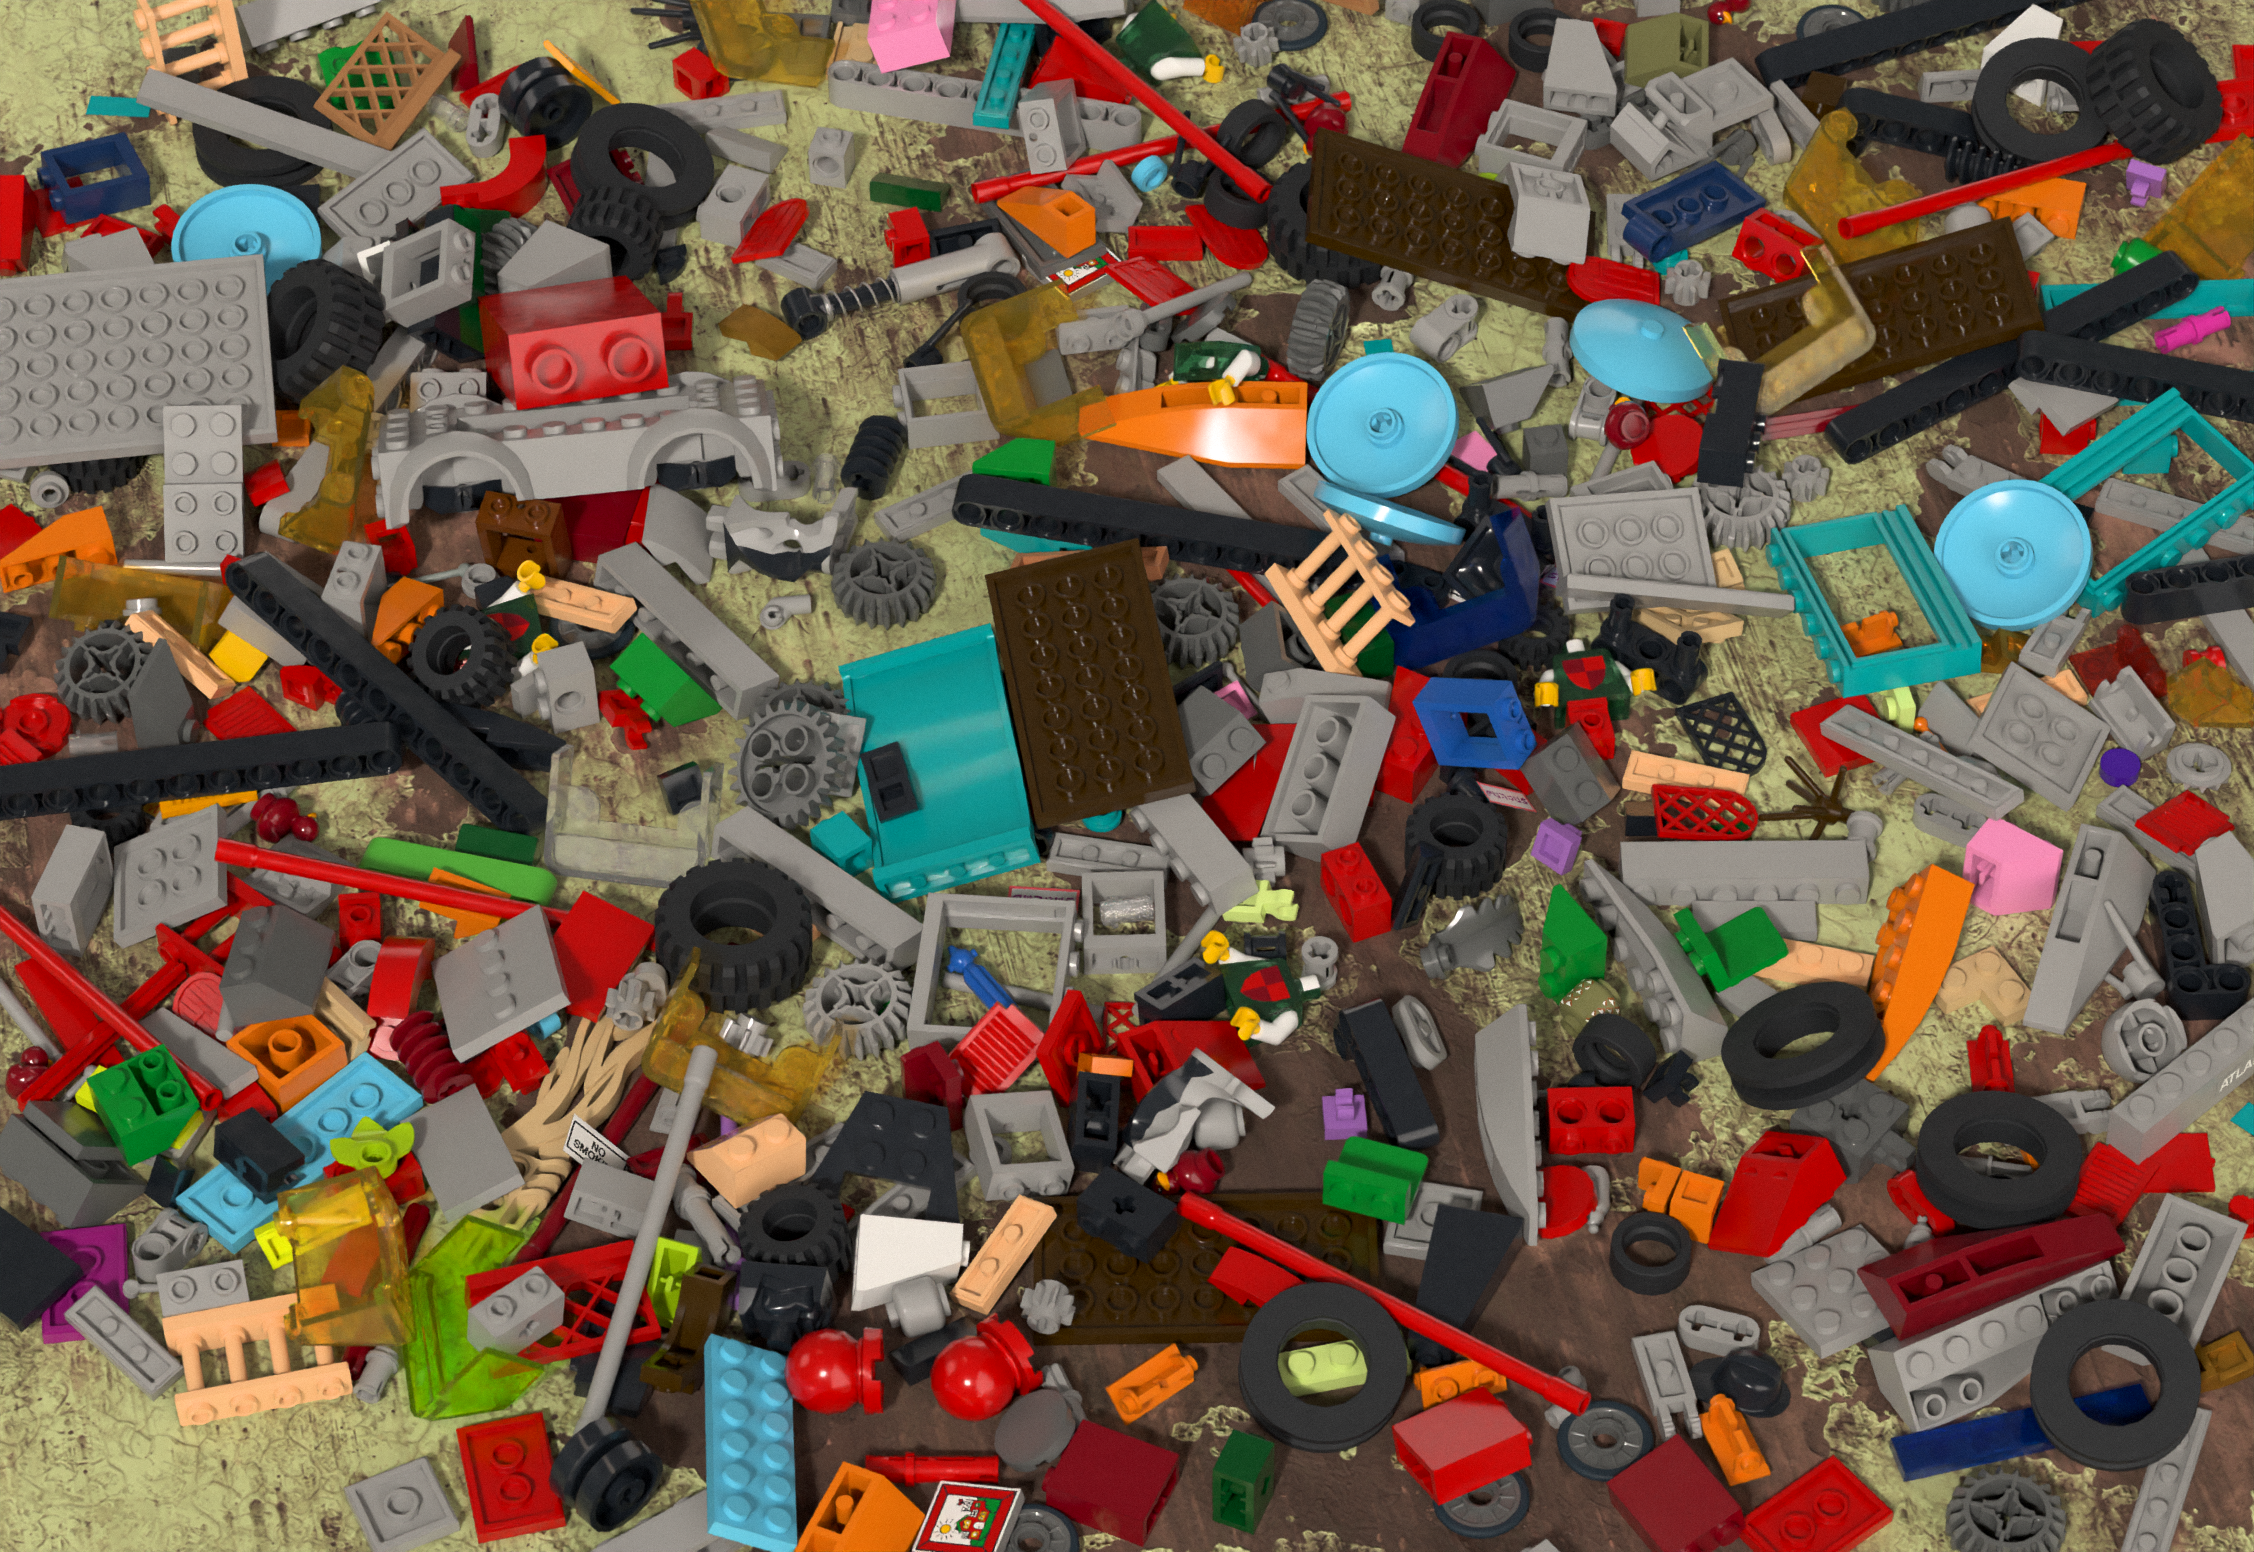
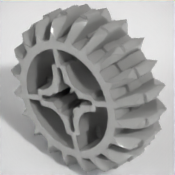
M1763 464L1755 468L1754 474L1747 473L1743 488L1697 482V477L1694 478L1692 487H1698L1707 538L1712 540L1714 548L1725 545L1731 551L1734 547H1739L1745 553L1750 546L1761 550L1764 542L1770 544L1771 528L1776 527L1778 531H1781V529L1786 528L1788 520H1790L1791 497L1790 492L1786 491L1785 481L1778 480L1775 471L1765 473Z
M856 957L853 964L846 965L840 960L838 969L832 970L825 967L824 978L813 977L812 988L806 990V1002L803 1003L802 1008L806 1030L813 1037L817 1047H824L829 1056L839 1052L845 1061L851 1054H856V1057L862 1061L864 1054L872 1053L878 1058L882 1048L893 1051L894 1040L905 1041L912 988L908 981H905L901 971H893L889 962L878 966V962L872 957L866 964H862L859 958ZM890 1001L885 1011L878 1016V1012L884 1008L883 1004Z

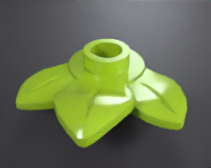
M365 1116L353 1130L351 1138H334L330 1140L331 1154L339 1163L355 1167L357 1174L362 1178L371 1174L373 1180H381L390 1176L397 1168V1160L412 1150L415 1141L414 1129L410 1122H405L387 1132L374 1120Z

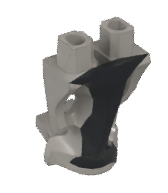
M842 488L831 511L826 512L823 518L809 525L801 524L795 518L790 517L789 512L755 510L739 494L735 495L730 507L713 504L706 517L707 530L714 531L709 543L710 557L727 560L728 573L731 574L754 569L756 572L770 578L788 582H795L809 573L833 575L834 564L839 563L841 553L847 552L858 523V515L855 512L858 488ZM785 541H797L800 547H790L785 544Z
M1196 1047L1181 1068L1166 1073L1145 1094L1131 1114L1128 1123L1119 1127L1117 1136L1124 1141V1144L1114 1155L1112 1162L1136 1182L1143 1185L1155 1168H1158L1165 1174L1178 1163L1180 1155L1189 1146L1192 1138L1193 1124L1201 1113L1197 1108L1206 1099L1219 1098L1236 1103L1252 1111L1262 1119L1269 1116L1276 1107Z

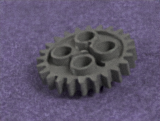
M795 699L792 703L780 700L778 707L767 704L765 709L766 715L757 712L753 714L754 726L743 724L742 727L747 736L745 739L735 738V743L741 749L739 753H732L729 756L737 761V767L728 770V774L737 777V781L730 786V790L741 793L735 800L737 805L749 806L780 828L791 831L795 830L796 824L805 827L809 826V816L821 818L819 808L821 804L829 807L832 806L828 794L830 791L840 792L841 789L834 781L835 778L844 777L846 773L837 769L839 763L847 760V756L837 753V750L845 744V740L834 737L840 728L829 723L831 716L821 712L817 706ZM795 761L806 764L815 761L813 764L809 765L794 763ZM771 765L774 767H780V770L773 767H764V769H760V767Z

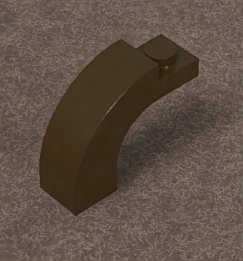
M697 1262L682 1275L677 1309L670 1331L661 1348L642 1364L639 1381L652 1384L655 1390L663 1393L683 1392L693 1395L705 1379L704 1344L710 1334L721 1337L724 1335L734 1297L737 1272Z

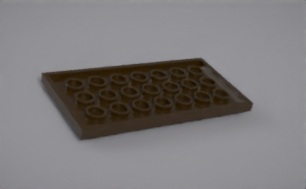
M1318 127L1313 137L1304 242L1550 317H1560L1573 324L1578 313L1584 307L1592 304L1575 294L1567 284L1566 272L1569 265L1559 264L1551 258L1540 256L1526 258L1511 251L1507 232L1515 206L1509 185ZM1591 210L1586 256H1594L1596 212Z
M2010 216L1718 300L1733 360L1765 364L1761 412L2014 340L2025 331H2045Z
M1135 538L986 574L985 580L1038 830L1196 792L1139 539Z
M1323 1192L1198 1195L1220 1206L1225 1212L1379 1289L1376 1218L1323 1204ZM1183 1195L1160 1196L1168 1199L1169 1201L1177 1204L1178 1206V1203ZM1079 1196L1033 1197V1200L1053 1207L1057 1214V1217L1033 1249V1290H1035L1036 1284L1042 1280L1058 1281L1068 1288L1069 1295L1074 1296L1072 1305L1076 1307L1070 1326L1061 1323L1059 1331L1053 1334H1042L1034 1331V1346L1243 1343L1246 1330L1255 1314L1260 1310V1307L1249 1299L1241 1305L1207 1281L1230 1246L1257 1255L1281 1267L1306 1284L1316 1282L1178 1213L1176 1233L1147 1265L1135 1257L1125 1256L1115 1246L1105 1240L1088 1235L1077 1225V1198ZM1317 1328L1300 1332L1287 1342L1346 1341L1350 1339L1337 1331Z

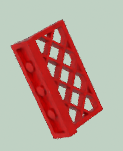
M633 1239L465 1276L464 1302L468 1311L521 1275L538 1266L565 1293L564 1309L579 1316L571 1329L560 1325L551 1331L564 1338L560 1346L547 1348L535 1341L521 1350L517 1356H512L495 1368L489 1363L492 1375L600 1352L611 1319L593 1310L601 1298L616 1304L619 1294L608 1288L611 1283L624 1279L634 1247ZM644 1285L636 1314L645 1318L647 1326L631 1329L626 1346L661 1338V1328ZM581 1289L594 1294L586 1307L566 1297L570 1292ZM586 1320L606 1329L601 1337L593 1339L578 1332Z

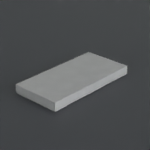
M423 127L318 208L317 215L341 238L381 235V241L384 243L396 238L395 224L408 218L418 226L426 220L427 212L442 206L441 186L473 183L475 175Z
M475 1083L399 1121L400 1124L410 1122L413 1126L415 1141L412 1150L448 1223L525 1184Z

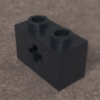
M1079 1071L1069 1096L1067 1145L1075 1167L1074 1170L1100 1174L1106 1166L1110 1167L1117 1150L1121 1077Z
M1106 1166L1077 1198V1225L1088 1235L1099 1237L1112 1244L1125 1256L1135 1257L1148 1265L1177 1231V1204Z

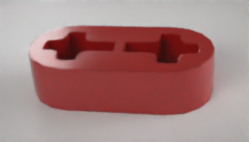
M1910 1169L1904 1170L1888 1180L1887 1189L1893 1203L1914 1226L1918 1223L1917 1217L1921 1215L1922 1217L1927 1216L1926 1224L1932 1230L1934 1238L1943 1237L1954 1230V1220L1935 1208L1924 1196L1919 1188L1914 1171Z

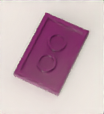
M126 1223L40 1232V1236L80 1265L84 1272V1275L42 1313V1337L44 1344L87 1340L65 1320L64 1313L95 1285L130 1316V1298L125 1297L122 1292L123 1284L129 1280L128 1230Z

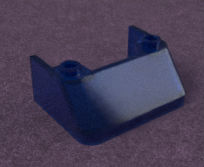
M1519 506L1489 517L1503 555L1500 565L1501 576L1505 584L1503 588L1439 610L1435 596L1426 587L1412 586L1401 589L1389 553L1376 558L1379 564L1383 565L1393 575V586L1409 600L1411 605L1408 609L1416 620L1411 627L1395 619H1392L1385 626L1394 641V663L1397 666L1399 665L1413 671L1522 633L1533 626L1537 616L1540 565ZM1373 596L1371 602L1375 612H1377L1381 605Z

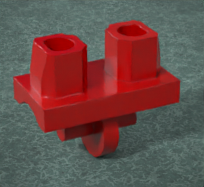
M525 1029L487 1049L513 1092L520 1090L522 1095L533 1092L541 1087L542 1077L550 1073L548 1065Z

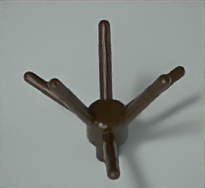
M1786 756L1784 758L1785 763L1813 794L1791 780L1786 781L1785 785L1811 803V806L1796 804L1793 805L1791 812L1763 813L1758 815V820L1764 822L1813 819L1818 823L1809 840H1819L1826 825L1833 826L1837 822L1847 825L1848 817L1855 810L1843 807L1842 801L1838 799L1847 773V767L1842 765L1839 768L1831 794L1828 796L1791 756Z

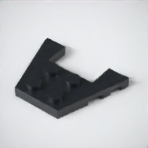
M865 1091L808 1185L812 1182L819 1184L821 1190L829 1189L833 1192L834 1198H838L839 1201L846 1174L929 1190L931 1192L924 1220L960 1224L949 1109L947 1107Z

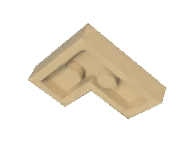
M1670 607L1634 609L1632 620L1654 633L1662 635L1676 645L1678 637L1684 631L1698 633L1702 638V643H1723L1726 638L1741 636L1744 620L1730 613L1698 611L1688 614L1678 608Z
M1991 946L1950 964L1940 989L1933 1000L1945 1015L1977 1000H1981L2002 1027H2006L2024 1018L2031 991L1997 949Z

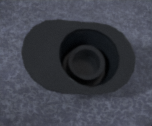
M1743 1349L1724 1358L1705 1359L1695 1364L1688 1372L1696 1397L1710 1404V1399L1715 1395L1725 1394L1727 1398L1733 1400L1735 1411L1757 1418H1772L1782 1414L1790 1403L1791 1394L1787 1384L1782 1380V1369L1772 1356L1763 1351Z

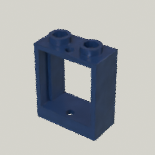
M125 132L41 151V167L37 168L39 184L42 189L49 191L52 209L54 212H60L66 225L97 218L101 213L109 215L151 205L150 176ZM114 167L119 175L118 178L72 189L65 179Z

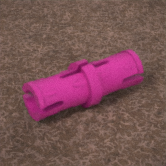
M2217 306L2197 316L2188 315L2182 318V322L2157 331L2154 334L2155 344L2158 349L2162 348L2161 353L2167 354L2190 343L2193 345L2201 343L2204 337L2230 327L2229 313L2227 310L2224 311L2223 306Z

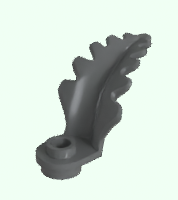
M1501 894L1496 898L1493 906L1490 897H1486L1482 900L1477 912L1472 905H1463L1446 929L1431 934L1428 946L1420 949L1422 963L1428 977L1431 980L1438 977L1441 980L1449 978L1451 970L1458 967L1489 972L1495 967L1494 954L1504 958L1511 957L1512 951L1508 942L1520 945L1521 939L1518 934H1523L1524 931L1521 925L1523 920L1520 916V910L1514 898L1508 894L1506 896Z

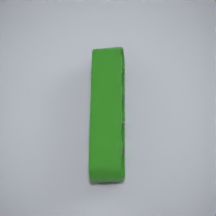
M376 837L369 842L358 868L428 882L435 867L511 894L510 899L547 907L551 903L558 884L552 873L539 867L384 837Z

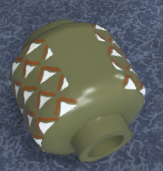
M1583 979L1559 1003L1560 1012L1563 1016L1560 1023L1570 1036L1576 1038L1587 1022L1597 1014L1611 1013L1621 1016L1619 1006L1621 998L1617 991L1605 980Z

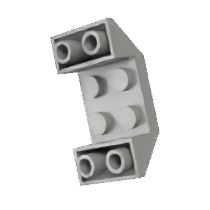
M1509 162L1496 176L1494 181L1509 185L1515 206L1507 232L1511 251L1526 258L1540 256L1551 258L1556 263L1563 265L1571 263L1584 265L1591 208L1581 175Z

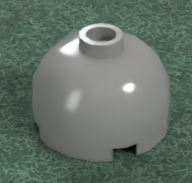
M2147 998L2119 1007L2108 1017L2101 1032L2100 1046L2105 1062L2114 1073L2129 1082L2146 1083L2179 1057L2182 1050L2187 1049V1037L2182 1021L2168 1005L2161 1006L2157 1002H2153L2155 1001L2154 999Z

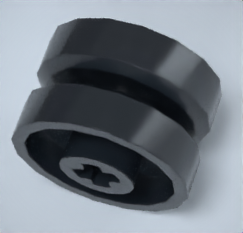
M549 56L536 57L522 63L508 76L501 87L498 97L499 111L509 124L522 137L545 134L547 151L557 150L566 146L578 137L593 110L592 97L585 87L557 59Z
M602 1417L583 1427L562 1448L552 1465L549 1476L550 1490L570 1508H576V1513L597 1532H610L625 1525L650 1501L659 1486L663 1473V1463L657 1454L641 1440H636V1436L615 1417Z

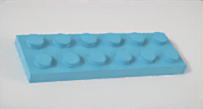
M364 1051L272 1123L282 1135L305 1155V1164L297 1170L289 1172L285 1177L287 1178L289 1175L295 1174L300 1179L297 1185L273 1198V1202L265 1205L220 1163L176 1197L177 1208L195 1223L201 1222L207 1225L208 1234L231 1253L236 1254L256 1238L254 1229L287 1214L325 1184L322 1168L336 1161L330 1150L331 1139L351 1138L353 1130L365 1116L374 1120L388 1132L393 1127L399 1125V1121L411 1116L423 1107L422 1095Z
M710 1334L704 1344L707 1533L770 1552H793L797 1547L793 1403L784 1375L788 1356L744 1344L734 1339Z

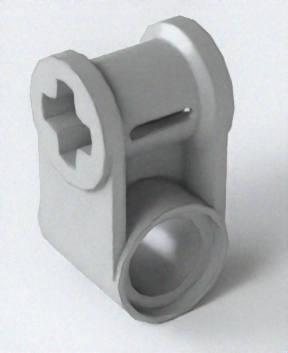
M1456 294L1449 297L1447 301L1428 315L1421 317L1415 323L1410 332V342L1438 363H1444L1455 352L1473 341L1477 336L1478 328L1474 321L1478 313L1477 301L1466 294Z
M1592 375L1589 376L1584 382L1577 406L1573 409L1568 439L1575 440L1579 437L1599 441L1600 446L1605 447L1608 438L1604 435V423L1609 413V407L1617 401V391L1603 384Z
M363 940L354 944L325 974L362 1010L368 1004L373 972L382 946L374 940Z
M172 1207L162 1210L155 1221L132 1245L133 1263L138 1283L157 1284L156 1274L182 1270L203 1249L208 1237L207 1225L201 1222L192 1223L180 1217L178 1210Z

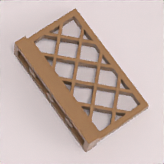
M386 11L313 107L356 139L392 151L450 75L462 56L449 48L446 54ZM387 26L398 34L400 42L385 43L382 29ZM388 51H403L406 64L392 65ZM411 51H421L432 61L429 64H415ZM365 52H379L383 65H368ZM394 73H409L412 86L398 87ZM347 74H362L365 87L350 88ZM371 74H385L389 87H374ZM368 96L371 110H357L353 97ZM377 96H392L395 109H380ZM330 97H344L348 110H338L329 104L327 100ZM374 118L377 133L373 136L362 128L359 119Z

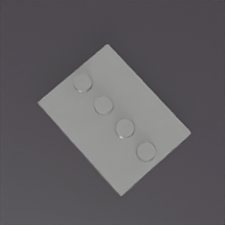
M1698 487L1549 498L1545 503L1559 580L1568 573L1717 588ZM1562 597L1565 615L1607 612L1610 608L1609 601ZM1635 604L1634 609L1656 608L1660 606Z
M539 904L493 929L480 932L473 940L431 962L452 1052L460 1063L571 1004L548 918Z

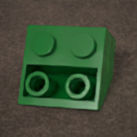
M164 1043L86 1079L95 1110L129 1167L168 1150L200 1107L196 1096Z

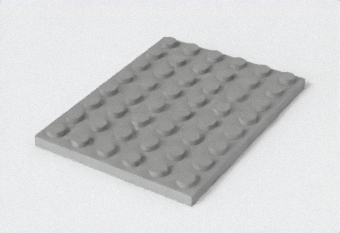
M263 254L0 279V469L164 453L163 406L242 404L243 445L278 442Z

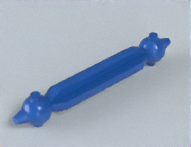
M953 945L948 947L950 964L946 966L947 970L950 973L953 971L963 973L965 984L988 1010L997 1001L1005 1008H1008L1012 1003L1019 1008L983 966L974 963V958L978 956L975 949L969 951L967 949H959Z

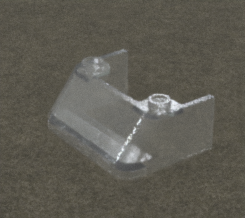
M566 744L552 753L544 843V862L551 872L560 876L669 889V884L680 875L686 877V871L697 865H700L701 868L708 866L714 826L719 823L724 763L716 762L703 772L701 800L692 801L685 805L679 813L677 829L600 820L601 803L597 794L588 787L571 785L574 745Z

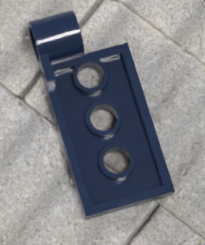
M1715 160L1624 202L1621 214L1629 222L1624 228L1623 240L1648 261L1655 263L1743 222L1753 212L1761 207L1765 208L1766 200Z

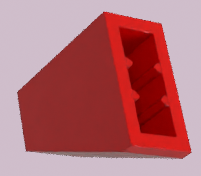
M1056 35L1026 86V89H1032L1041 82L1073 78L1077 97L1126 105L1130 103L1132 98L1128 91L1068 41Z
M0 175V276L16 275V272L28 271L38 199L25 175Z

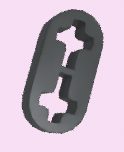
M1144 302L1139 310L1143 311L1151 308V306ZM1173 315L1147 325L1144 333L1139 336L1138 346L1154 352L1165 350L1171 333Z

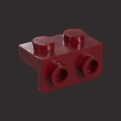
M938 1040L925 1046L915 1047L908 1053L903 1054L900 1057L903 1099L947 1107L950 1114L951 1132L963 1128V1109L966 1108V1101L961 1091V1083L965 1082V1076L959 1062L956 1059L950 1060Z

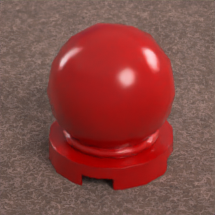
M995 1312L977 1324V1336L966 1335L950 1342L935 1357L930 1371L931 1389L939 1407L955 1419L977 1423L995 1417L1012 1401L1014 1391L1025 1396L1043 1384L1042 1371L1037 1370L1034 1372L1028 1360L1029 1357L1034 1355L1031 1346L1011 1321L1007 1320L1000 1324L998 1322V1314Z
M865 1327L863 1337H860L858 1340L844 1330L824 1328L803 1336L793 1344L786 1359L784 1369L786 1383L793 1399L808 1410L824 1415L846 1412L857 1402L860 1405L864 1404L865 1415L883 1413L884 1383L876 1380V1362H884L883 1330Z

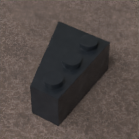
M1719 358L1717 386L1713 385L1711 398L1715 399L1711 413L1707 412L1699 446L1697 482L1743 488L1747 473L1754 474L1756 457L1760 454L1762 436H1765L1767 429L1768 413L1761 412L1765 364Z

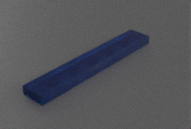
M2141 1384L2073 1398L2074 1403L2087 1417L2103 1425L2125 1426L2136 1423L2152 1411ZM2032 1407L1893 1437L1890 1439L1889 1446L1903 1482L2056 1449L2040 1429Z

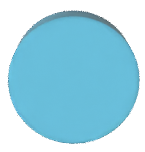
M1156 155L1149 156L1135 167L1131 175V181L1142 192L1152 191L1165 180L1168 166L1160 157Z

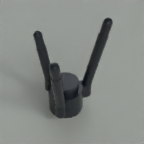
M650 0L652 2L682 7V10L635 7L630 9L631 14L682 18V28L690 29L688 33L650 42L648 44L649 49L666 47L689 40H702V33L711 32V4H702V1Z
M1279 63L1268 74L1267 86L1272 89L1269 98L1279 106L1299 137L1306 144L1309 136L1284 99H1296L1305 90L1324 102L1333 103L1338 107L1341 105L1340 101L1324 92V84L1295 71L1285 63Z
M1186 110L1184 115L1190 119L1191 112ZM1227 134L1220 142V145L1226 149L1232 140V136ZM1179 135L1174 160L1168 170V174L1174 177L1171 187L1180 196L1194 199L1218 167L1209 159H1207L1204 165L1196 160H1188L1187 163L1181 164L1186 140Z
M967 299L923 345L903 360L904 368L943 363L942 355L935 346L972 306V299ZM975 356L963 361L980 360L982 358Z
M1481 416L1477 417V424L1497 454L1487 463L1486 469L1491 475H1520L1523 469L1511 457L1497 433L1488 427ZM1452 454L1447 460L1448 463L1469 476H1473V473L1478 471Z

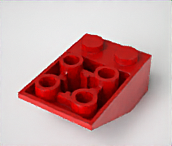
M1154 1021L1117 1034V1056L1133 1060L1132 1077L1124 1076L1138 1104L1145 1094L1166 1073L1181 1068L1196 1047L1253 1091L1266 1087V1083L1243 1040L1238 1036L1236 1027L1232 1026L1230 1021Z
M1766 1131L1740 1158L1707 1244L1709 1249L1770 1258L1778 1253L1783 1243L1797 1229L1803 1227L1808 1222L1809 1217L1824 1202L1830 1200L1835 1193L1834 1191L1847 1179L1828 1139Z

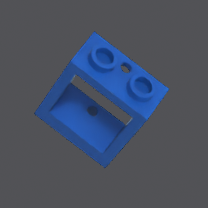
M1431 677L1412 702L1439 765L1519 770L1537 746L1534 733L1530 728L1512 681ZM1459 712L1487 713L1497 738L1469 736Z

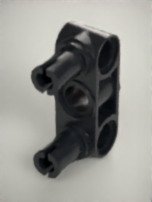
M1480 470L1474 472L1473 476H1470L1468 479L1469 494L1462 504V513L1454 519L1453 523L1466 529L1463 541L1466 542L1486 515L1496 518L1516 529L1551 563L1547 570L1536 580L1542 579L1556 565L1546 506H1538L1536 511L1532 512L1531 519L1524 513L1514 510L1492 498L1493 477L1490 473Z
M1616 594L1614 599L1610 601L1608 617L1601 624L1599 634L1590 645L1593 656H1603L1605 665H1608L1609 661H1619L1631 671L1641 668L1653 669L1657 690L1649 691L1676 705L1686 703L1708 676V669L1699 658L1702 645L1701 636L1693 631H1684L1678 637L1676 645L1662 635L1654 633L1633 621L1634 599L1627 594Z

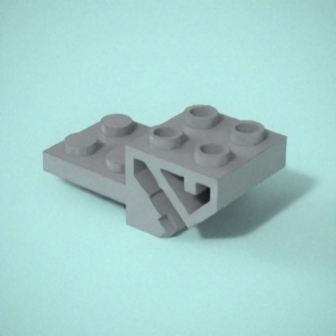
M1733 57L1682 79L1671 71L1650 80L1644 88L1646 91L1645 95L1660 109L1657 114L1654 115L1649 110L1646 111L1628 102L1610 125V143L1651 182L1710 157L1707 155V151L1712 148V133L1773 108L1774 96Z
M242 404L163 406L165 563L222 562L227 554L241 559L245 558Z

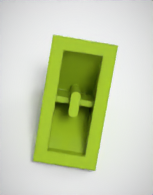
M663 1236L658 1237L647 1292L659 1325L671 1328L677 1309L682 1275L695 1263H703L701 1247ZM640 1317L641 1321L646 1322L645 1318Z

